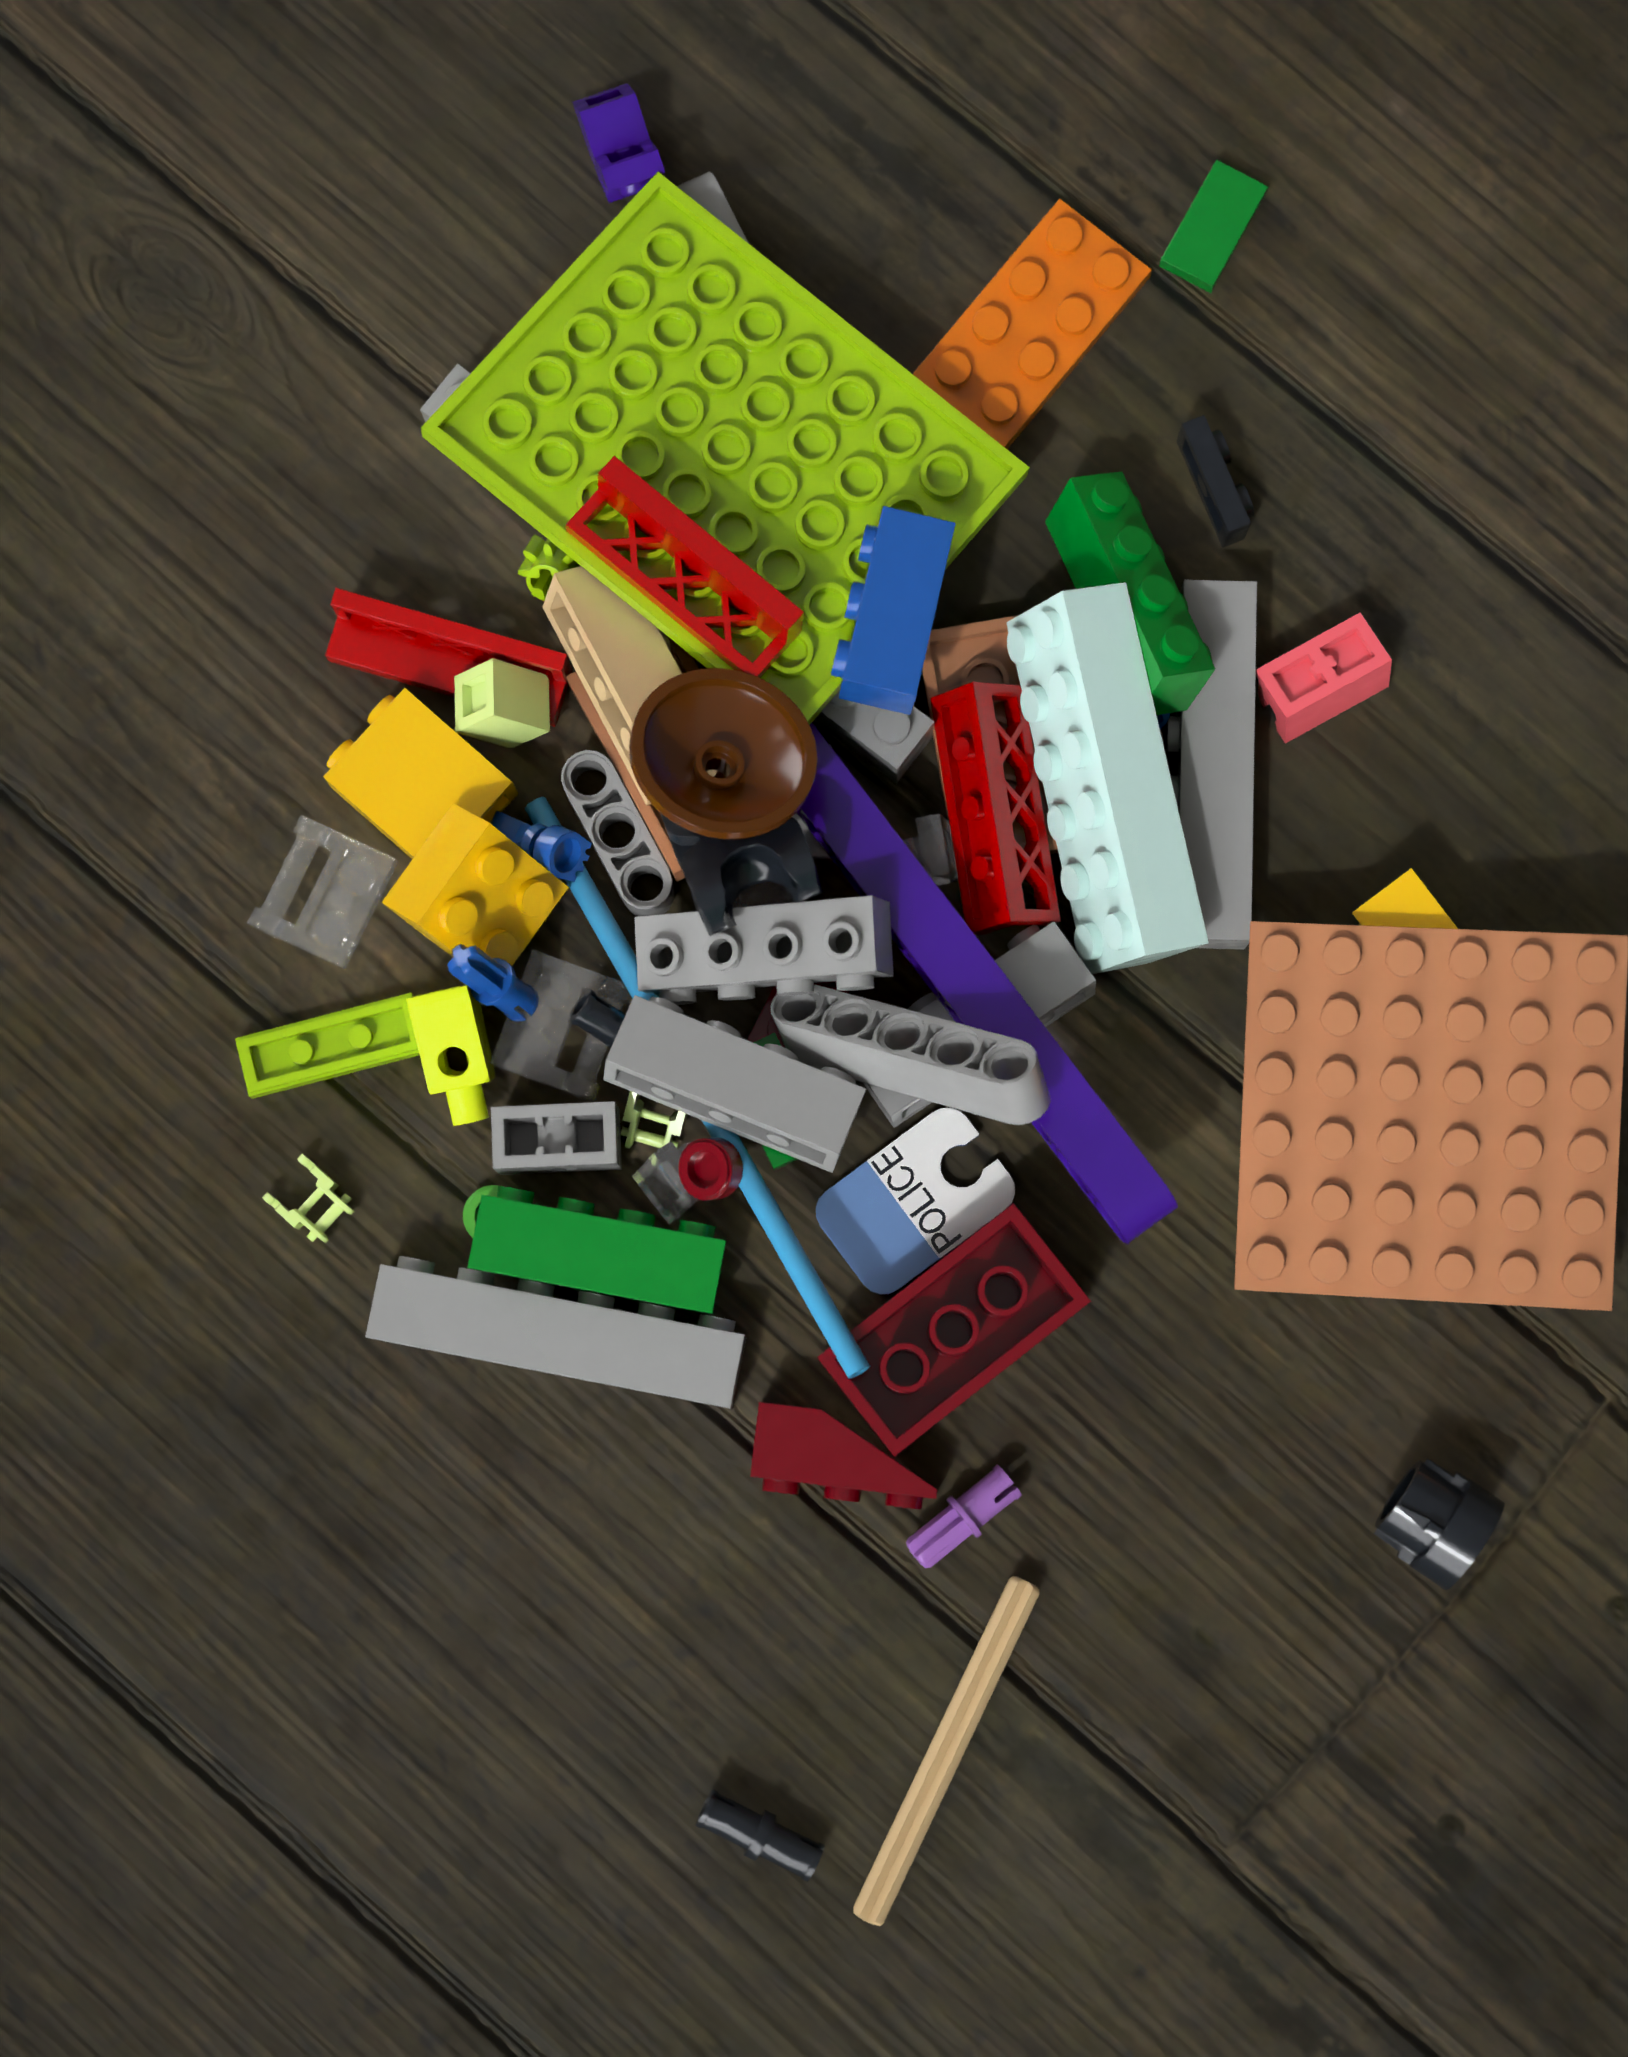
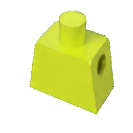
M467 985L407 998V1006L429 1094L446 1092L453 1126L489 1118L482 1083L493 1080L495 1078V1070L481 1004L472 996L471 990ZM450 1047H458L466 1053L468 1067L465 1071H455L449 1067L446 1053Z

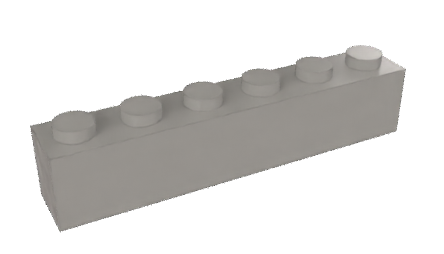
M1184 580L1180 593L1183 594L1187 601L1190 616L1202 641L1210 649L1212 662L1216 668L1188 710L1176 712V716H1170L1165 726V751L1176 752L1175 775L1170 776L1209 942L1196 948L1244 950L1249 944L1250 921H1252L1257 582Z
M399 1256L397 1267L380 1264L365 1335L366 1338L733 1409L746 1343V1336L744 1334L734 1333L736 1321L700 1314L698 1325L673 1321L675 1309L647 1303H639L637 1314L613 1309L614 1297L579 1291L577 1302L553 1298L555 1286L519 1279L517 1290L493 1286L495 1274L466 1268H459L457 1279L433 1274L435 1263Z

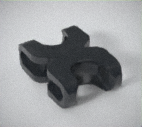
M660 813L677 862L683 870L695 907L709 936L736 925L733 903L740 892L753 884L773 882L783 885L793 896L795 902H800L823 893L805 836L799 822L793 817L778 828L758 836L743 839H720L689 831Z

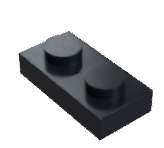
M1205 415L1182 423L1176 442L1222 548L1244 540L1251 524L1249 518L1254 517V508L1245 486L1242 483L1234 485L1226 465L1231 463V456L1224 436L1218 429L1211 432Z

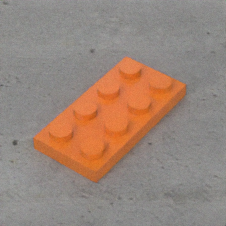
M1059 198L915 370L913 375L1008 449L1149 280L1152 269Z

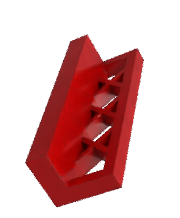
M615 456L598 472V490L566 523V531L734 670L761 678L801 633L804 612ZM609 504L627 519L629 538L602 539L588 528L587 525ZM635 526L648 537H636ZM637 550H665L674 558L675 577L649 578L638 569ZM617 551H630V561ZM682 565L695 576H683ZM711 588L721 597L722 616L696 617L685 608L684 589ZM676 589L677 600L665 590ZM729 604L741 614L730 615ZM757 626L773 641L752 663L732 647L731 627ZM723 628L724 639L712 629Z
M335 588L330 605L336 613L337 619L325 654L329 662L455 698L454 676L492 658L545 674L548 677L550 726L556 727L569 685L566 676L573 672L567 654Z
M971 682L930 698L964 919L975 935H984L1013 925L1047 926L1053 921L1055 923L1061 922L1038 776L1034 768V750L1030 725L1024 718L1020 706L1022 692L1020 685ZM993 701L1004 702L1008 725L1005 731L995 719ZM1005 759L1015 770L1017 782L1015 789L1005 780L1003 770ZM1015 819L1025 832L1026 846L1024 849L1014 839L1012 823ZM1024 878L1034 889L1037 909H1025L1022 890Z

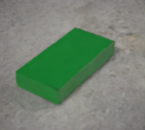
M1216 160L1165 250L1159 267L1211 293L1264 199L1268 186Z

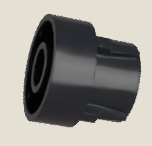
M1427 1458L1425 1462L1421 1460L1416 1462L1394 1489L1375 1523V1528L1377 1529L1374 1534L1398 1551L1397 1557L1408 1563L1410 1567L1442 1589L1448 1590L1468 1570L1489 1540L1500 1520L1505 1503L1458 1471L1453 1475Z

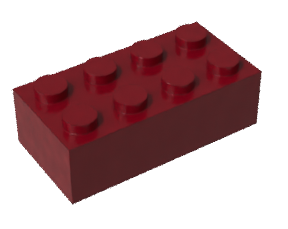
M1013 1203L850 1331L868 1361L869 1369L854 1378L848 1379L831 1347L820 1354L817 1359L889 1452L895 1457L1089 1304L1091 1300Z

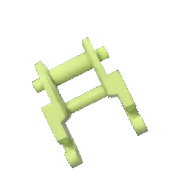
M630 1091L623 1116V1121L630 1122L629 1128L623 1126L621 1135L627 1137L625 1148L630 1149L634 1141L662 1149L661 1158L666 1159L670 1149L677 1151L679 1142L673 1141L674 1135L680 1137L688 1114L675 1111L672 1116L644 1109V1102L639 1099L640 1095ZM640 1118L668 1125L665 1136L638 1129Z
M302 1153L297 1160L318 1178L316 1182L318 1188L299 1209H287L269 1192H266L262 1198L269 1205L273 1206L275 1211L294 1228L300 1229L305 1225L310 1230L306 1237L312 1242L318 1237L324 1243H327L329 1239L324 1232L343 1211L350 1215L355 1212L348 1205L352 1198L346 1193L341 1198L335 1194L334 1191L339 1185ZM325 1193L334 1203L314 1224L305 1214Z

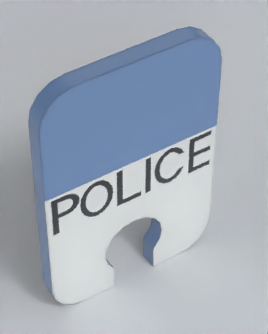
M940 1108L932 1112L825 1191L818 1199L816 1219L820 1227L862 1284L873 1293L886 1295L899 1290L1008 1208L1013 1201L1015 1184L998 1159L984 1168L976 1183L968 1187H956L944 1179L940 1163L945 1153L954 1147L965 1146L979 1136V1133L968 1118L959 1110Z

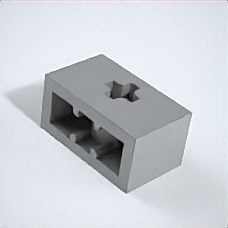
M615 1101L491 1107L493 1169L500 1175L622 1170L620 1109Z

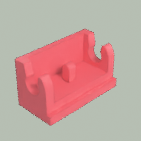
M1358 613L1256 669L1258 696L1263 707L1270 705L1276 716L1277 732L1286 744L1388 688L1392 659L1362 614Z

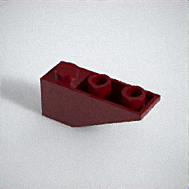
M759 1402L750 1477L763 1478L762 1491L799 1495L800 1483L825 1486L823 1498L860 1502L862 1490L886 1493V1506L922 1510L923 1498L936 1499V1488L823 1410Z

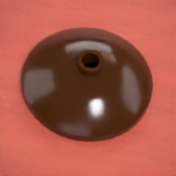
M722 668L699 669L667 680L657 687L643 702L634 720L630 735L629 756L632 771L646 798L660 813L675 824L708 837L743 839L758 836L778 828L801 808L808 797L816 775L817 748L815 738L809 723L797 705L774 685L759 677L737 670ZM718 770L723 773L725 778H715L708 774L707 771Z

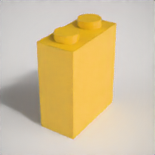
M406 688L396 698L388 695L375 706L367 719L370 726L355 742L348 739L333 752L327 762V767L330 770L323 776L336 793L411 859L415 857L453 803L491 823L496 810L502 812L518 795L513 782Z

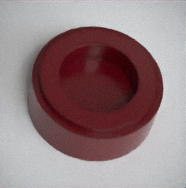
M723 1138L697 1139L687 1145L679 1160L681 1183L690 1195L699 1200H715L728 1197L738 1188L742 1179L743 1163L736 1147Z

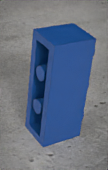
M883 506L878 527L866 524L858 561L870 563L865 584L852 582L844 617L856 620L852 641L839 639L831 676L843 678L839 699L911 715L952 542L955 522Z

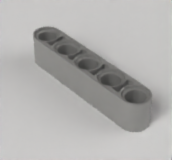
M815 984L814 993L776 995L771 1003V1015L785 1048L795 1053L799 1062L821 1070L823 1067L836 1068L846 1072L854 1080L1008 1124L1022 1125L1033 1122L1048 1110L1051 1102L1050 1092L1036 1051L1030 1044L1022 1040Z

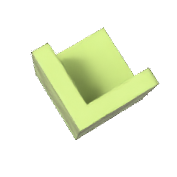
M492 658L454 676L456 733L507 748H514L550 732L549 679L545 674Z

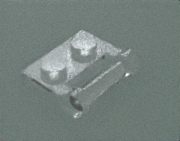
M300 816L293 830L297 837L262 908H254L247 924L346 970L398 861L390 855L317 821ZM318 847L331 850L332 852L296 925L284 920L286 911Z
M532 950L521 980L531 985L537 991L539 997L538 1007L532 1016L520 1006L515 1007L524 1014L526 1020L515 1022L509 1018L506 1019L490 1064L561 1090L580 1099L594 1102L600 1084L596 1083L595 1080L608 1046L587 1033L573 1073L556 1068L572 1026L568 1022L569 1015L576 1002L584 994L585 990L587 991L588 989L596 992L602 999L622 1011L624 1005L630 1006L632 997L622 981Z

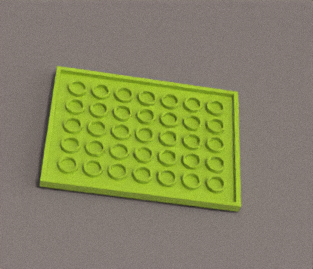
M659 172L650 179L421 427L422 437L702 665L706 668L734 670L566 531V523L598 490V472L613 456L617 457L804 612L801 633L761 676V679L774 685L786 694L803 713L809 725L841 688L843 678L831 676L839 639L852 641L856 620L844 617L852 582L865 584L870 563L858 561L866 524L878 527L883 506L955 522L946 563L947 568L1023 482L1030 469L1029 466ZM609 504L587 525L588 528L602 539L629 538L627 519ZM635 526L636 537H648ZM637 550L638 569L649 578L675 577L674 558L665 550ZM617 551L630 561V551ZM682 565L683 576H695ZM711 588L684 589L685 608L696 617L722 616L721 597ZM676 589L665 590L677 600ZM729 604L730 615L741 614ZM757 626L731 627L732 647L752 663L773 641ZM723 628L712 629L724 639Z

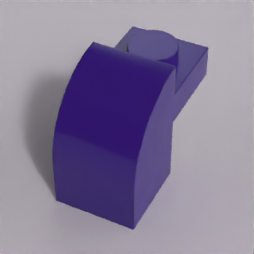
M628 83L573 102L589 154L608 203L637 194L657 172L665 173L659 151L649 137L636 93Z

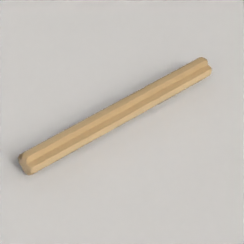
M1012 1576L1008 1579L853 1906V1913L872 1925L881 1926L886 1920L1037 1601L1039 1589L1034 1584Z

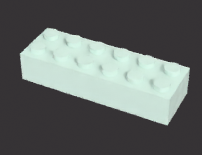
M1124 582L1061 591L1006 622L1008 628L1007 649L1011 660L1016 664L1022 690L1020 696L1021 711L1030 725L1035 747L1034 768L1038 778L1043 782L1049 809L1047 825L1052 838L1056 841L1062 866L1061 887L1064 895L1070 901L1075 923V948L1090 973L1096 974L1148 964L1208 944L1209 942L1127 584Z

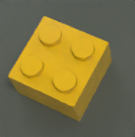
M453 803L381 903L452 957H454L452 949L455 946L463 944L468 948L475 945L491 958L503 959L513 966L569 887L491 823Z

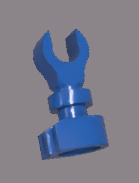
M497 810L491 820V824L557 878L575 882L577 878L575 875L576 871L583 872L585 867L582 865V862L588 861L590 857L585 851L590 849L592 843L580 834L563 826L552 825L548 827L538 823L531 826Z

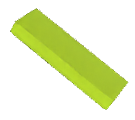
M407 993L235 1038L249 1097L254 1099L419 1056L406 1001L407 998L414 995Z

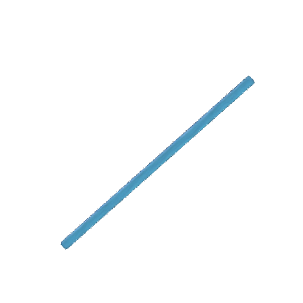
M545 797L537 798L526 805L525 811L533 825L538 823L548 827L552 825L562 826ZM586 867L583 872L576 871L575 875L577 878L575 882L565 881L632 999L634 995L649 1000L651 997H659V995L638 991L635 953ZM702 1120L711 1137L723 1138L732 1143L738 1150L743 1163V1175L739 1187L848 1379L865 1372L870 1368L868 1361L739 1135Z

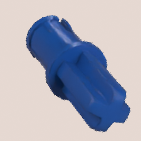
M459 944L452 949L454 957L447 963L449 972L470 988L471 994L476 1001L486 1006L494 1005L507 1018L515 1022L526 1020L524 1014L515 1008L517 1006H520L531 1016L535 1013L539 1002L537 991L531 985L524 983L516 977L514 968L507 961L500 958H491L475 945L467 948L465 945Z

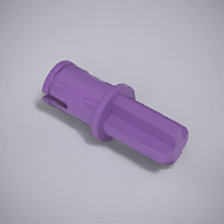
M995 1465L992 1471L956 1500L949 1496L946 1499L949 1506L907 1539L906 1545L920 1565L925 1568H931L970 1535L973 1534L976 1538L981 1536L982 1533L979 1528L1015 1499L1018 1500L1022 1496L1021 1492L1016 1486L1012 1485L1014 1484L1004 1470L999 1465Z

